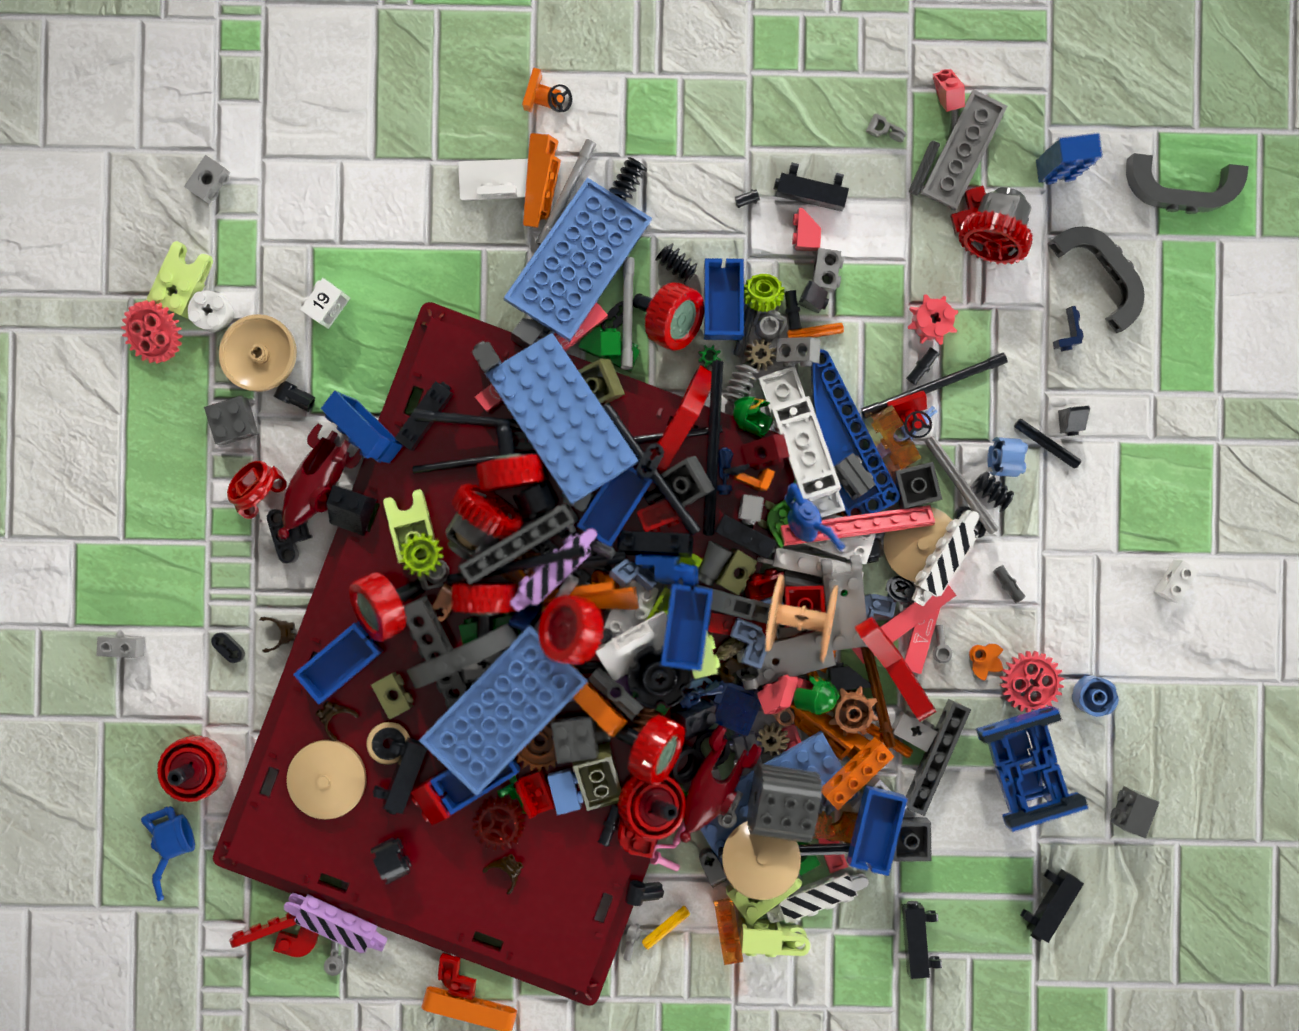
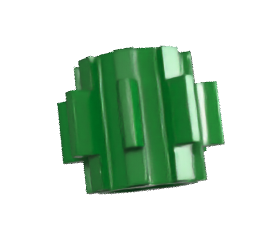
M704 345V351L698 352L702 356L698 362H704L705 368L708 365L712 366V361L721 360L717 357L721 351H715V345H712L711 348ZM707 352L714 354L712 361L705 359Z

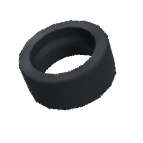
M707 729L704 733L698 735L695 741L694 749L699 752L701 763L706 758L701 752V744L705 738L712 735L715 729ZM725 734L723 738L727 742L714 767L723 764L729 757L730 743Z
M683 744L680 756L668 776L679 783L691 781L701 766L699 752ZM688 754L687 764L677 773L678 763Z

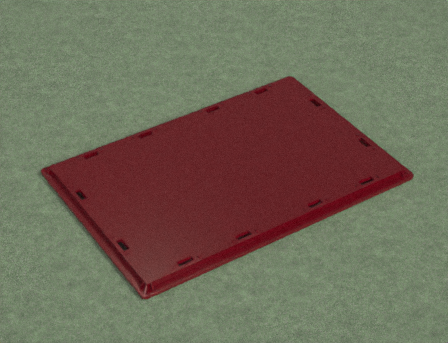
M433 302L424 303L419 311L378 421L396 437L410 417L405 414L414 387L423 389L419 404L435 381L439 384L443 381L452 387L450 392L454 394L442 412L514 419L502 402L487 413L475 399V396L487 388L491 382L472 352L476 344L482 341L489 342L503 363L523 351L524 348L511 340L512 332ZM566 353L577 370L592 363ZM616 372L625 395L610 402V404L618 413L631 435L635 437L664 433L670 416L673 417L683 397ZM703 405L694 423L695 426L698 428L709 427L710 407ZM721 412L720 425H722L723 433H720L719 450L722 447H727L733 452L734 455L730 468L745 465L743 444L778 435L779 433L769 430L764 437L759 438L741 430L732 415ZM434 422L414 451L409 450L403 445L390 463L383 461L379 463L371 457L369 459L364 457L352 490L377 499L376 503L380 504L370 531H366L364 536L337 527L213 854V861L219 867L290 894L295 893L304 897L309 894L380 928L591 1006L599 999L633 906L625 901L629 882L632 880L643 882L650 864V858L632 855L620 846L618 830L621 817L617 824L618 829L614 831L609 847L597 842L604 827L603 822L607 820L612 805L587 811L583 802L581 803V809L557 815L556 808L529 819L527 813H523L517 798L512 800L509 794L502 798L499 797L497 791L509 785V779L453 813L447 819L434 825L425 821L422 816L423 811L419 805L416 806L411 799V793L403 814L397 813L394 815L386 812V809L383 808L384 799L373 797L372 792L375 785L388 790L397 763L381 764L369 755L367 738L370 732L381 723L394 722L403 726L410 738L420 740L426 734V731H429L448 711L445 698L438 691L436 681L415 689L406 671L412 666L425 661V658H422L419 653V646L416 640H413L410 635V628L407 623L405 629L384 641H376L384 652L327 699L332 704L348 706L359 714V717L356 718L349 713H338L328 722V729L336 736V741L345 743L354 749L364 763L367 781L360 801L353 809L340 817L318 819L301 811L294 804L288 792L287 773L295 755L313 742L331 740L325 731L324 724L315 715L317 710L324 708L323 705L326 701L318 704L293 674L312 659L314 651L319 653L353 623L358 622L349 596V588L353 582L371 573H380L397 589L418 579L417 572L414 575L410 574L411 569L405 570L404 566L406 564L401 565L398 562L384 507V499L391 497L396 502L399 510L407 511L413 505V492L421 489L425 496L435 538L439 541L438 547H443L440 554L444 558L440 560L447 563L449 574L462 572L459 566L469 561L458 556L450 549L445 530L457 512L454 509L452 500L460 486L471 483L479 487L477 465L416 474L413 473L412 467L500 455L496 427ZM512 429V432H523L522 430ZM516 435L513 442L515 446H518V443L524 442V439H519ZM708 435L686 437L666 471L686 458L696 456L706 473ZM658 441L641 443L639 446L642 450L646 451L649 445L657 444ZM515 450V452L530 451V450ZM788 457L783 459V463L772 465L770 462L767 463L766 468L756 470L755 467H750L744 472V474L757 479L759 472L762 470L770 469L775 473L766 491H756L752 487L734 480V476L730 474V477L727 479V485L733 486L731 495H719V491L716 493L715 528L723 514L742 523V519H738L741 495L764 498L761 519L767 521L770 510L765 507V501L767 500L774 504L783 501L787 495L788 487L795 480ZM639 462L632 466V468L636 470ZM718 462L717 485H723V479L719 475ZM543 463L545 480L549 481L558 500L555 503L556 506L568 505L563 502L564 498L561 497L562 490ZM653 481L647 489L648 492L657 488ZM535 484L490 492H494L497 496L506 500L507 503L512 504V507L519 512L512 496L517 494L519 497L521 491ZM599 487V488H597L596 490H594L593 492H591V494L594 495V498H595V496L597 495V493L599 492V490H600L601 487ZM644 496L621 531L645 532L637 515V511L651 506L648 505ZM705 496L685 507L688 514L693 517L701 529L692 536L694 538L693 554L703 559L708 542L712 541L730 551L732 548L737 549L756 561L758 557H762L716 532L712 536L703 534ZM665 497L656 501L655 504L665 500ZM570 506L578 518V521L574 524L576 532L583 534L585 531L577 527L585 512ZM544 509L541 510V511H539V512H538V513H539L538 515H540L541 513H544V512H545ZM681 519L678 520L679 524L668 528V525L660 527V532L689 533L682 524ZM755 521L752 529L772 539L773 536L770 531L761 528L757 524L758 521ZM620 533L611 546L616 552H619L617 539L620 537ZM559 534L549 538L560 549L565 546L562 542L566 538L562 539ZM626 555V559L629 562H635V557L638 555ZM763 562L756 563V570L753 574H759ZM615 564L610 565L612 570L614 569ZM583 568L590 576L596 571L591 568ZM740 568L734 571L735 577L739 576ZM502 574L482 578L475 583L513 582L504 579ZM563 580L554 590L559 589L565 580ZM698 580L697 585L732 593L715 582L713 586H710ZM427 581L428 586L435 585ZM442 587L425 590L424 593H420L418 596L402 603L403 607L426 595L431 606H433ZM745 591L740 593L739 596L745 597ZM442 608L438 610L436 609V612L438 613L437 617L444 616V614L442 613ZM599 609L603 619L606 609ZM710 609L709 621H710L711 612H712V613H718V614H724V615H729V614H726V613H723V612H719V611ZM452 611L446 620L440 622L453 649L463 645L459 625L464 623V619L475 617L477 620V616L471 615V613ZM417 617L418 623L424 625V620L421 617ZM712 633L715 648L712 649L713 654L717 653L719 646L732 637L730 635ZM426 634V639L429 642H433L432 636ZM438 652L434 653L435 657L439 656ZM719 660V664L726 662V660ZM691 670V679H692V678H694V676H693V672H692V670ZM396 672L397 675L400 674L405 683L403 687L406 692L409 691L412 695L414 706L389 720L371 684ZM711 675L706 676L710 678L712 681H714V678H712ZM703 681V685L698 687L705 689V686L708 685V683ZM686 687L683 692L687 694V691L693 688L689 689ZM452 689L453 693L460 694L458 689ZM396 690L390 691L391 698L398 699V692ZM708 695L701 696V698L711 702L707 697ZM569 701L556 714V718L561 716L569 718L589 714L576 701ZM636 716L633 720H638L640 717ZM627 717L626 726L630 728L638 727L637 724ZM542 735L535 736V741L538 744L545 743V738ZM614 736L611 737V742L609 743L621 787L623 788L625 783L633 777L629 771V758L633 747ZM698 736L685 741L684 744L693 748ZM391 738L385 739L383 746L389 748L394 740ZM428 749L412 790L432 776H436L447 769ZM688 754L678 763L677 773L687 764ZM524 761L519 762L518 765L521 769L516 774L517 780L522 776L537 772L538 768L534 767L531 771L530 765L524 768ZM556 761V767L554 768L552 765H549L548 771L545 767H542L541 770L544 773L549 788L548 774L571 767L574 772L572 762L557 763ZM273 767L279 771L270 795L267 796L261 794L269 769ZM576 784L577 790L581 791L579 784ZM392 837L395 839L399 837L404 846L402 849L404 855H408L412 862L409 874L386 884L387 878L382 880L375 867L373 859L376 858L375 853L371 854V848ZM512 854L516 862L523 864V868L512 893L507 895V890L512 886L510 876L499 868H491L483 873V869L494 860L502 859ZM324 873L348 882L347 890L320 880L321 874ZM606 893L613 896L604 922H600L594 918L603 894ZM475 931L504 941L502 947L499 948L473 938Z

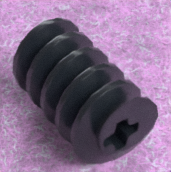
M628 157L629 160L624 161L625 167L620 169L622 174H617L616 178L618 181L615 180L613 182L614 187L609 189L611 193L624 201H627L626 198H633L629 193L630 191H637L633 185H640L637 177L644 178L640 172H647V168L641 162L631 157Z
M674 243L661 250L655 261L661 259L660 265L667 264V271L673 268L672 275L674 276L679 273L678 280L685 278V285L695 274L697 263L690 265L692 259L689 258L685 261L686 254L683 253L679 256L680 248L673 251Z
M986 471L973 482L970 488L972 489L976 486V494L982 491V499L989 496L987 503L995 501L993 507L996 508L1000 505L999 512L1002 513L1013 500L1014 492L1012 490L1008 491V487L1002 486V482H995L996 478L994 476L989 478L990 473Z

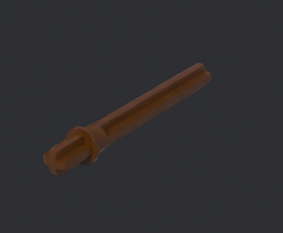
M861 647L869 683L871 684L872 696L877 699L875 708L880 726L879 733H882L884 745L887 748H893L896 746L892 732L894 727L891 726L874 654L868 647Z

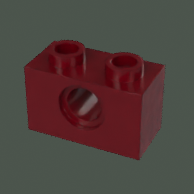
M784 434L772 435L742 445L746 464H750V467H755L756 470L766 468L767 463L770 462L772 465L783 463L784 458L790 457Z

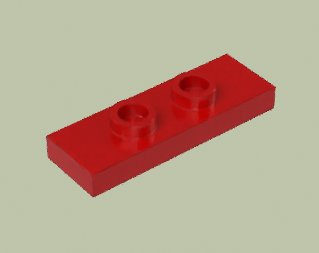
M711 612L708 632L730 635L736 618L741 617ZM741 618L762 628L766 637L768 624Z

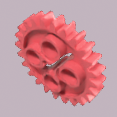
M145 300L135 303L134 306L128 308L129 311L124 313L126 318L122 319V321L126 325L122 326L121 329L126 330V333L122 334V336L128 338L125 344L132 345L129 350H136V357L142 355V361L148 359L149 363L156 362L158 364L169 360L175 356L174 353L179 352L177 347L182 345V343L178 339L183 336L178 334V331L182 328L176 327L179 320L172 319L174 313L168 314V307L162 309V303L155 304V301L148 302Z
M1026 651L1025 656L1022 653H1018L1019 659L1012 656V664L1006 662L1009 668L1008 670L1002 669L1006 675L1000 676V679L1005 680V683L1000 684V686L1006 688L1002 694L1009 695L1006 701H1013L1012 707L1018 706V710L1021 712L1025 708V712L1028 713L1031 710L1044 708L1046 705L1052 706L1051 701L1058 702L1055 696L1062 695L1058 688H1064L1063 685L1059 684V681L1064 680V678L1058 676L1062 670L1055 669L1058 663H1051L1053 658H1046L1044 653L1039 655L1037 651H1033L1032 655L1030 651ZM1029 664H1032L1034 667L1031 673H1027V666ZM1044 676H1048L1049 681L1046 685L1042 684V679ZM1021 679L1022 685L1016 689L1015 682ZM1030 679H1033L1034 685H1031ZM1033 691H1036L1037 697L1034 700H1031L1030 694Z

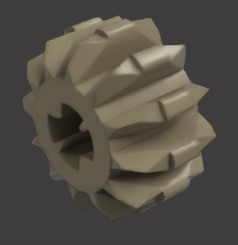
M763 338L760 344L754 339V346L752 344L747 345V348L751 351H744L745 355L750 356L745 359V362L752 361L750 366L757 365L756 369L760 371L761 365L764 371L768 369L767 364L769 366L774 365L770 359H776V355L771 354L776 351V348L769 349L772 343L769 341L767 345H764L765 339ZM759 351H763L762 354H765V356H763L762 359H758V356H756L755 354H757Z
M775 722L771 726L765 724L763 726L764 729L758 731L759 736H757L756 740L761 742L758 746L765 748L764 754L770 751L771 756H774L775 752L778 755L782 754V750H786L788 747L786 743L790 741V738L785 737L788 731L782 732V725L776 728ZM771 736L774 737V740L776 739V742H772V739L770 740L769 738Z

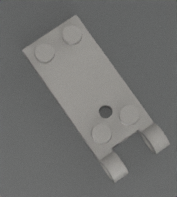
M860 555L850 556L851 571L833 573L831 558L821 559L826 613L833 587L838 585L837 602L830 636L833 651L868 647L855 629V626L867 619ZM844 589L848 591L846 596L840 594Z
M812 630L775 640L772 649L766 653L761 669H757L758 674L746 676L742 679L744 689L752 690L760 685L778 681L777 679L783 675L794 677L835 666L836 662L831 641H829L825 661L822 663L820 661L823 632ZM742 648L741 651L737 652L738 662H741L746 648ZM774 658L779 659V662L776 665L772 664V660Z

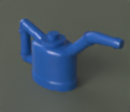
M792 483L788 487L785 502L791 509L787 520L794 535L802 541L813 542L817 538L819 531L832 541L838 551L844 550V545L840 542L832 528L821 524L822 519L818 508L808 499H804L797 484Z
M166 806L164 809L151 814L148 813L141 818L142 824L153 835L151 848L162 857L155 873L152 874V884L158 902L164 900L160 880L169 859L192 852L195 849V839L190 823L183 814L176 816L175 810L171 806ZM168 816L169 820L156 826L153 824L154 820Z

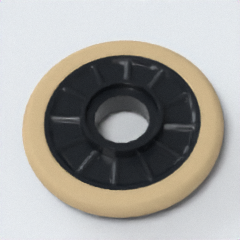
M394 722L381 723L373 728L367 738L368 753L375 761L381 764L397 763L400 754L391 753L389 748L383 746V741L391 738L394 742L405 745L407 737L410 738L407 730L400 724Z

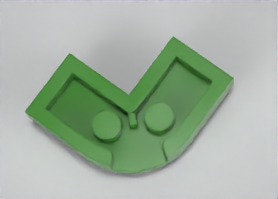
M785 499L773 506L767 516V527L774 540L777 541L779 548L784 547L780 527L781 525H788L787 518L791 510Z

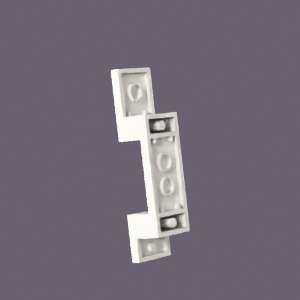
M796 367L786 368L759 377L758 380L764 398L770 402L767 407L773 418L776 433L779 432L785 436L790 456L788 459L796 484L803 498L808 499L818 508L821 518L845 511L839 493L841 486L810 397L805 396Z

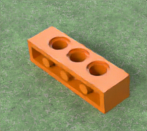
M874 737L822 786V794L839 810L895 756L880 740Z

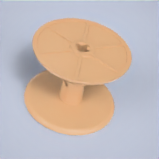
M780 574L770 609L765 650L768 652L772 649L778 624L798 627L799 631L803 628L823 632L820 661L824 663L834 620L838 585L833 587L828 611L824 613L806 609V606L798 608L783 605L785 578Z

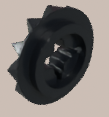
M895 576L888 580L885 591L888 592V597L893 598V602L898 601L902 605L903 603L909 604L912 601L915 587L911 581L901 576ZM896 590H904V592H896Z

